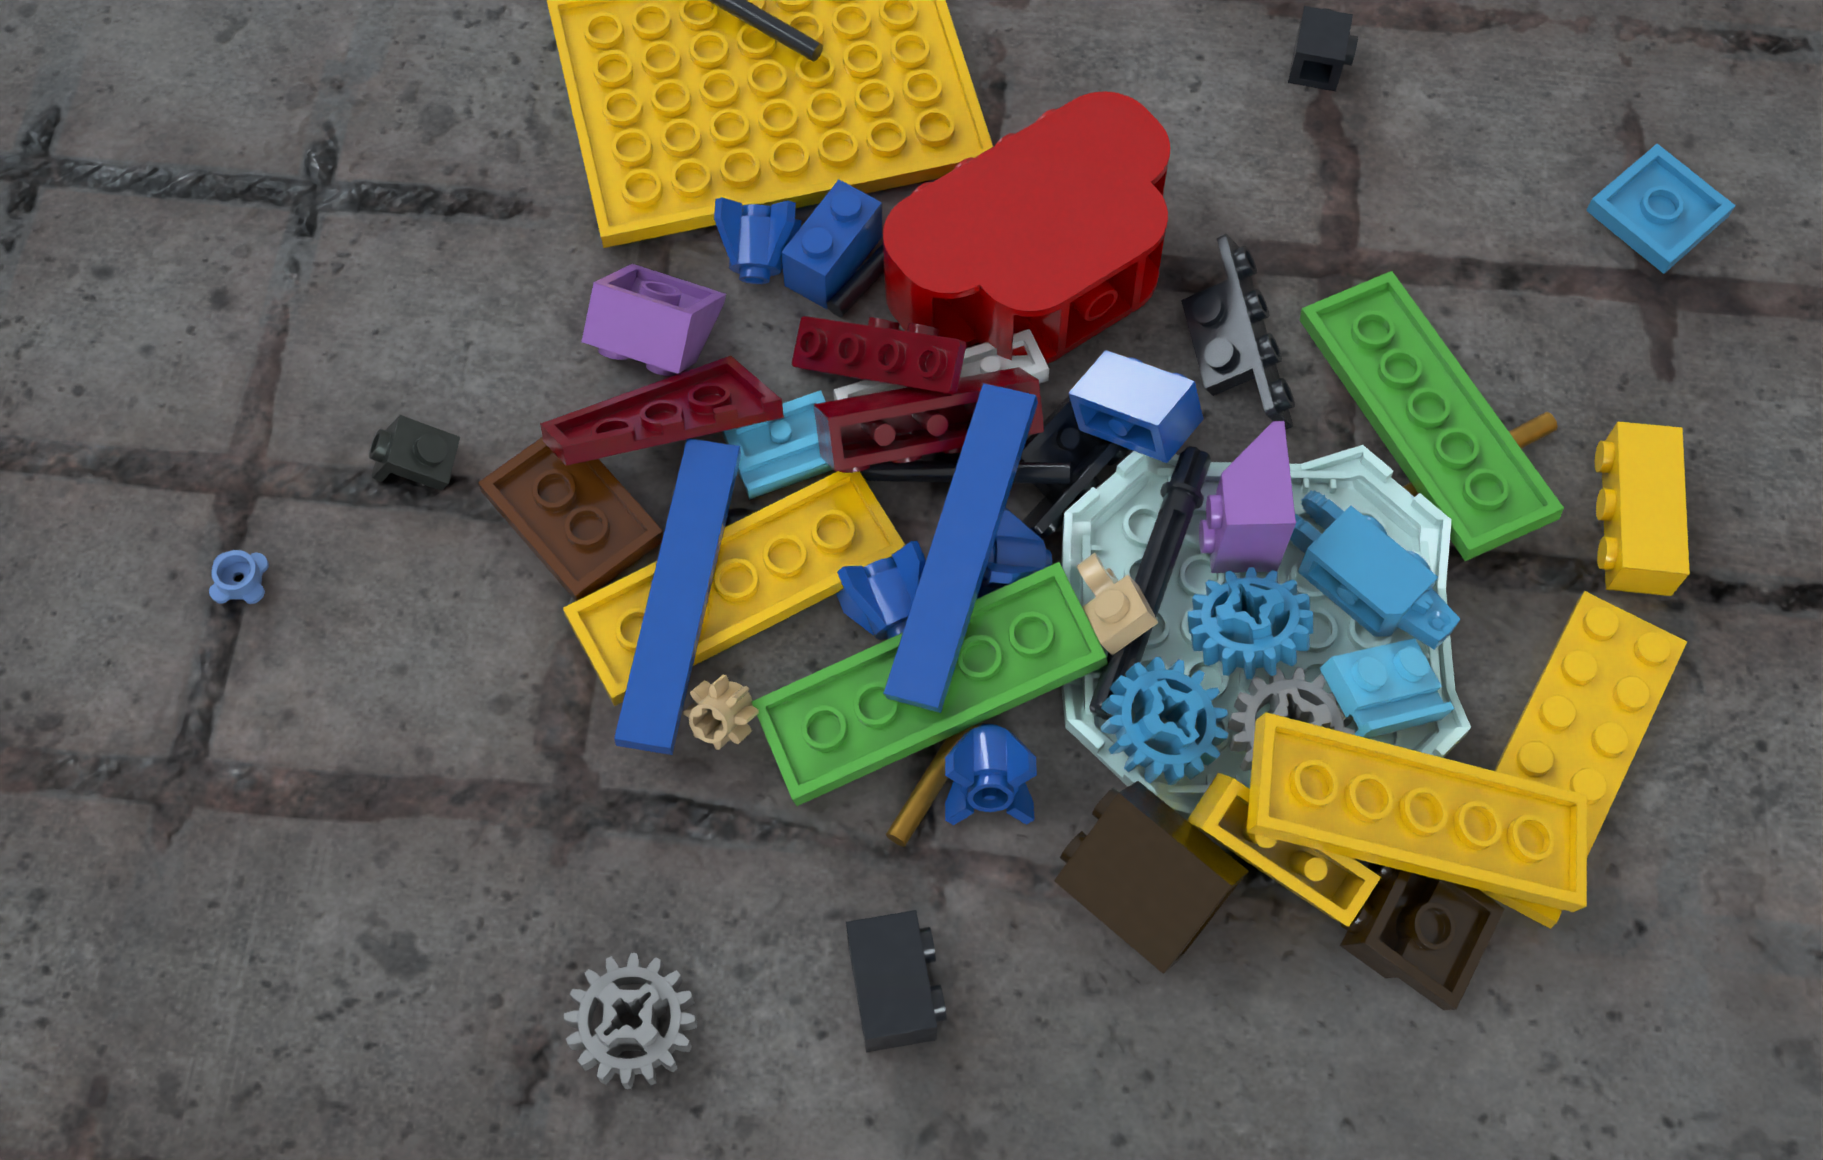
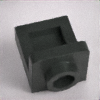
M399 415L386 430L379 429L372 441L369 459L374 460L375 465L371 478L382 482L390 473L442 491L449 484L460 437Z

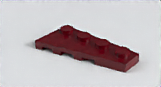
M730 355L540 423L543 442L567 466L784 418L782 399Z

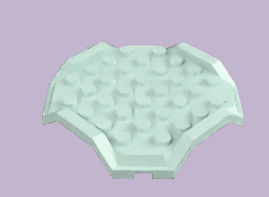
M1364 445L1302 464H1289L1295 514H1298L1304 521L1310 523L1320 533L1325 531L1313 518L1306 514L1301 505V499L1311 490H1315L1325 495L1327 499H1330L1343 511L1351 505L1362 515L1373 517L1385 528L1390 538L1406 551L1417 553L1428 563L1431 571L1438 576L1433 590L1447 604L1446 580L1451 519L1421 493L1416 497L1411 495L1391 478L1393 470ZM1133 451L1117 465L1116 472L1097 489L1092 487L1064 512L1061 566L1082 607L1094 599L1095 595L1080 575L1077 565L1092 554L1096 553L1104 568H1110L1118 581L1126 575L1135 580L1163 501V497L1160 494L1161 487L1164 483L1170 482L1179 455L1175 454L1168 463ZM1211 462L1201 489V493L1204 496L1203 504L1200 508L1194 510L1156 617L1159 623L1152 628L1140 662L1146 668L1155 657H1161L1165 669L1168 670L1180 659L1184 661L1185 675L1191 677L1199 670L1205 673L1200 684L1204 690L1218 688L1220 693L1211 701L1213 707L1227 709L1228 716L1216 724L1217 727L1228 732L1227 739L1220 745L1215 746L1220 756L1209 766L1204 765L1205 770L1191 780L1184 774V777L1176 784L1168 785L1162 772L1153 782H1145L1144 767L1138 765L1132 771L1127 772L1124 767L1129 756L1124 751L1118 754L1110 753L1108 749L1117 741L1116 735L1102 732L1101 726L1107 720L1097 717L1090 712L1089 705L1103 667L1062 685L1065 728L1127 787L1136 781L1141 782L1186 820L1217 773L1235 778L1249 789L1251 782V770L1243 771L1240 768L1246 752L1231 751L1229 745L1233 736L1239 732L1228 729V722L1231 714L1238 712L1234 704L1239 693L1250 694L1248 688L1252 679H1246L1244 669L1237 667L1229 676L1223 675L1221 661L1210 666L1205 665L1203 651H1194L1192 648L1191 634L1189 633L1188 612L1193 611L1192 598L1194 594L1206 595L1205 582L1208 580L1215 581L1220 585L1226 583L1225 573H1211L1209 553H1201L1199 524L1200 520H1206L1207 496L1215 495L1221 473L1232 462ZM1289 540L1277 571L1278 583L1282 585L1286 581L1293 579L1297 582V595L1308 594L1310 598V611H1313V634H1309L1310 648L1308 651L1296 650V665L1292 667L1282 661L1276 663V668L1281 670L1285 679H1292L1296 668L1300 667L1304 670L1305 681L1313 683L1315 678L1322 674L1320 667L1332 656L1415 638L1400 628L1390 637H1374L1298 573L1305 553ZM1246 572L1234 573L1237 578L1246 577ZM1269 572L1256 573L1258 578H1265ZM1448 636L1435 650L1416 639L1442 685L1438 690L1440 697L1444 703L1451 701L1454 710L1442 720L1368 739L1444 758L1466 736L1471 728L1455 691L1451 638ZM1102 646V648H1103V650H1104V652H1105V654H1106V656H1107V655H1108V651ZM1257 668L1254 677H1259L1268 685L1270 675L1264 668ZM1325 680L1323 690L1329 694L1332 691ZM1269 703L1257 712L1255 721L1265 712H1269L1271 708ZM1131 708L1132 722L1134 723L1135 713ZM1166 718L1161 719L1164 724L1168 722ZM1354 719L1350 725L1345 727L1354 731L1359 730Z

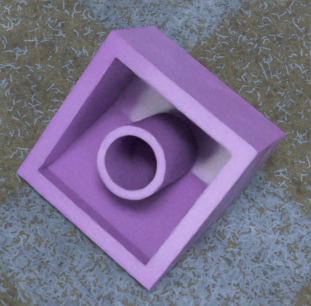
M630 264L593 283L582 342L598 347V353L605 357L616 360L632 358L646 363V368L653 373L673 376L697 362L724 305L726 294Z
M1273 421L1221 473L1215 495L1207 496L1206 520H1200L1199 546L1201 553H1209L1211 573H1225L1229 570L1233 573L1247 572L1249 567H1254L1256 572L1278 571L1296 525L1284 421Z

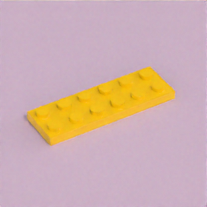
M837 471L724 528L693 666L841 591L844 587L837 571L842 567H865L880 559L892 557V554L905 546V543L860 471L853 473ZM657 561L563 607L569 624L614 706L622 703L624 700Z
M1584 591L1578 599L1494 771L1587 795L1588 857L1687 641ZM1480 890L1487 896L1550 929L1558 922L1563 911Z
M1267 712L1256 719L1246 832L1570 912L1578 911L1587 906V795Z

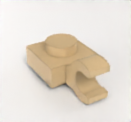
M1096 553L1077 565L1080 575L1095 595V598L1082 608L1100 644L1111 655H1114L1159 623L1139 585L1129 575L1118 581L1110 568H1104Z

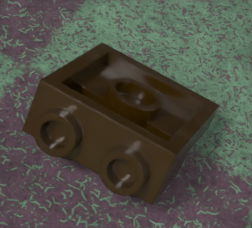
M1369 863L1367 868L1381 878L1351 925L1347 927L1341 923V927L1347 932L1340 946L1384 978L1398 977L1442 1010H1457L1504 912V908L1479 889Z

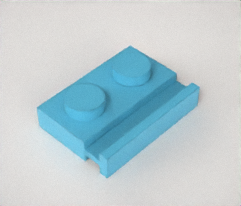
M821 390L783 403L784 418L722 431L726 444L740 446L741 459L738 473L744 483L749 500L833 470L820 456L813 404L826 402Z
M1415 638L1332 656L1320 667L1345 717H1353L1359 728L1355 732L1356 736L1372 738L1442 720L1454 710L1451 701L1444 703L1440 697L1438 690L1442 685Z

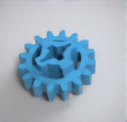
M1249 567L1245 578H1237L1229 570L1225 572L1226 583L1220 585L1215 581L1208 580L1205 582L1206 595L1194 594L1192 598L1193 611L1188 612L1189 633L1191 634L1192 648L1194 651H1203L1204 664L1207 666L1221 661L1223 675L1229 676L1237 667L1244 669L1246 679H1253L1257 668H1264L1270 676L1277 675L1276 663L1282 661L1293 667L1297 664L1296 650L1308 651L1310 648L1309 634H1313V611H1310V598L1308 594L1297 595V582L1293 579L1286 581L1282 585L1279 584L1277 571L1272 570L1265 578H1258L1255 568Z
M1155 657L1146 668L1140 662L1135 663L1125 673L1126 677L1121 675L1110 686V690L1114 695H1110L1101 706L1102 710L1113 715L1101 726V731L1115 734L1117 741L1108 750L1111 754H1118L1124 751L1129 756L1124 767L1127 772L1132 771L1138 765L1144 767L1145 782L1148 783L1153 782L1162 772L1168 785L1176 784L1184 777V774L1190 780L1195 778L1205 770L1204 765L1209 766L1220 756L1215 746L1220 745L1228 737V732L1216 726V724L1228 716V711L1223 708H1214L1211 702L1218 696L1220 691L1218 688L1204 690L1200 686L1205 674L1201 670L1194 673L1191 677L1185 675L1184 661L1180 659L1168 670L1165 669L1161 657ZM1131 708L1135 713L1134 723L1132 722ZM1166 718L1168 722L1164 724L1161 719Z

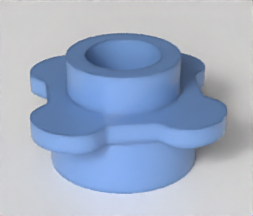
M232 550L218 555L213 562L211 570L214 584L209 588L211 598L219 604L226 603L230 599H244L248 604L257 603L265 594L261 583L263 573L269 567L268 560L261 553L255 552L250 555L241 550ZM240 574L244 575V578L240 582L234 581V578Z

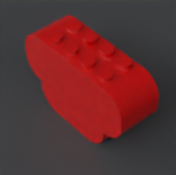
M1107 91L1092 92L1079 96L1058 109L1046 111L1036 122L1016 134L1009 133L1005 135L995 146L975 158L970 157L962 160L951 172L934 182H926L918 186L910 196L900 201L891 210L883 228L885 296L891 314L905 331H907L909 323L940 329L939 336L963 340L966 342V348L976 343L983 344L988 342L997 348V355L1012 360V356L1028 355L1024 346L1012 349L1013 334L1030 329L1046 363L1049 364L1142 307L1152 297L1157 287L1168 223V209L1163 193L1171 148L1169 137L1164 127L1147 108L1129 96Z

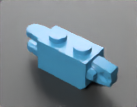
M1311 490L1301 499V505L1306 514L1313 518L1325 531L1320 533L1310 523L1304 521L1298 514H1295L1296 525L1290 540L1305 553L1298 570L1299 574L1374 637H1390L1400 628L1435 650L1450 636L1459 623L1460 618L1433 590L1438 576L1431 571L1428 563L1420 555L1413 551H1406L1387 535L1385 528L1376 519L1368 515H1362L1351 505L1343 511L1334 502L1327 499L1325 495L1315 490Z

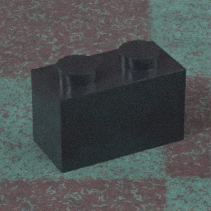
M916 910L847 921V941L866 1052L937 1040V1022L947 1020L941 984L930 986L926 964L936 962L931 928H919Z

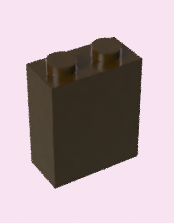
M1136 781L1120 792L1113 787L1099 801L1092 812V815L1098 819L1097 823L1088 835L1083 831L1078 833L1064 849L1060 859L1066 865L1054 882L1164 974L1185 955L1249 871L1141 782Z

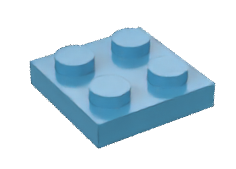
M1656 144L1592 198L1586 211L1665 274L1725 221L1736 205L1663 147Z

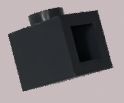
M1304 6L1296 36L1288 83L1336 92L1343 66H1352L1357 48L1358 36L1350 35L1353 14Z

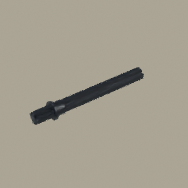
M1188 446L1185 451L1180 453L1170 482L1164 483L1161 487L1160 494L1163 497V501L1134 580L1139 585L1155 617H1157L1194 510L1200 508L1204 501L1201 489L1211 464V457L1207 452L1193 446ZM1152 628L1114 655L1108 652V665L1102 669L1089 705L1090 712L1093 715L1104 720L1113 717V715L1101 709L1102 703L1110 695H1114L1110 690V686L1121 675L1126 677L1125 673L1135 663L1141 662Z

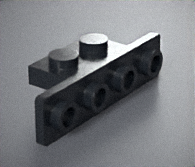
M1224 234L1217 238L1228 280L1181 300L1204 388L1214 396L1252 379H1256L1265 414L1272 421H1284L1286 430L1293 427L1289 409L1295 407V401L1288 383L1284 378H1280L1276 366L1277 363L1282 362V356L1271 333L1267 334L1264 319L1269 317L1268 306L1261 292L1254 288L1251 276L1257 274L1256 264L1245 245L1239 247L1227 234Z
M1069 396L1043 422L1044 432L1032 434L1026 440L1020 462H1072L1073 464L1072 484H1034L1045 497L1022 522L1041 538H1046L1061 526L1064 518L1062 512L1073 500L1077 502L1092 487L1096 488L1100 482L1096 475L1106 464L1109 466L1115 464L1130 451L1128 448L1080 431Z

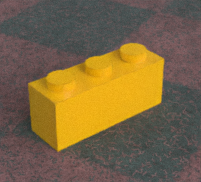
M1617 421L1607 439L1598 443L1595 453V470L1597 473H1602L1603 488H1601L1597 497L1596 517L1598 520L1604 521V537L1600 540L1597 554L1599 569H1605L1606 590L1672 596L1690 574L1683 428Z
M1217 773L1187 821L1330 918L1349 927L1381 877L1354 858L1246 832L1250 789L1235 778Z

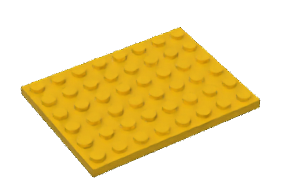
M547 0L603 248L716 225L714 212L715 199L723 197L740 202L742 205L760 204L767 206L788 200L795 202L796 208L820 203L838 179L865 194L938 179L951 172L962 160L970 157L975 158L993 147L946 0H747L822 43V53L814 62L708 0Z

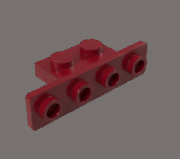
M803 316L799 324L792 366L805 370L954 395L958 389L966 342L955 338L939 336L940 329L915 323H909L907 331L899 330L900 323L869 317L868 325Z

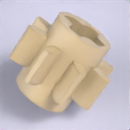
M724 674L712 684L704 680L690 692L695 702L683 711L684 715L689 717V724L694 733L693 736L704 742L713 743L717 750H720L730 739L732 742L739 744L752 732L747 723L759 713V709L752 705V698L748 692L749 688L747 686L743 687L736 682H730L727 675Z

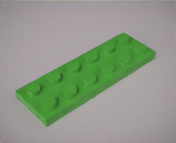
M1393 271L1302 308L1299 321L1418 494L1421 493L1451 519L1450 540L1465 561L1560 519L1564 510L1562 504Z
M1057 562L976 599L941 713L890 700L883 694L903 633L751 702L753 707L759 709L757 717L795 805L799 806L1108 665V661L1060 562Z

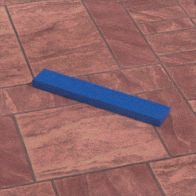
M985 383L982 385L883 693L887 699L939 713L942 711L1037 408L1038 400L1034 394Z
M691 438L686 440L614 737L616 746L673 755L741 459L740 446Z

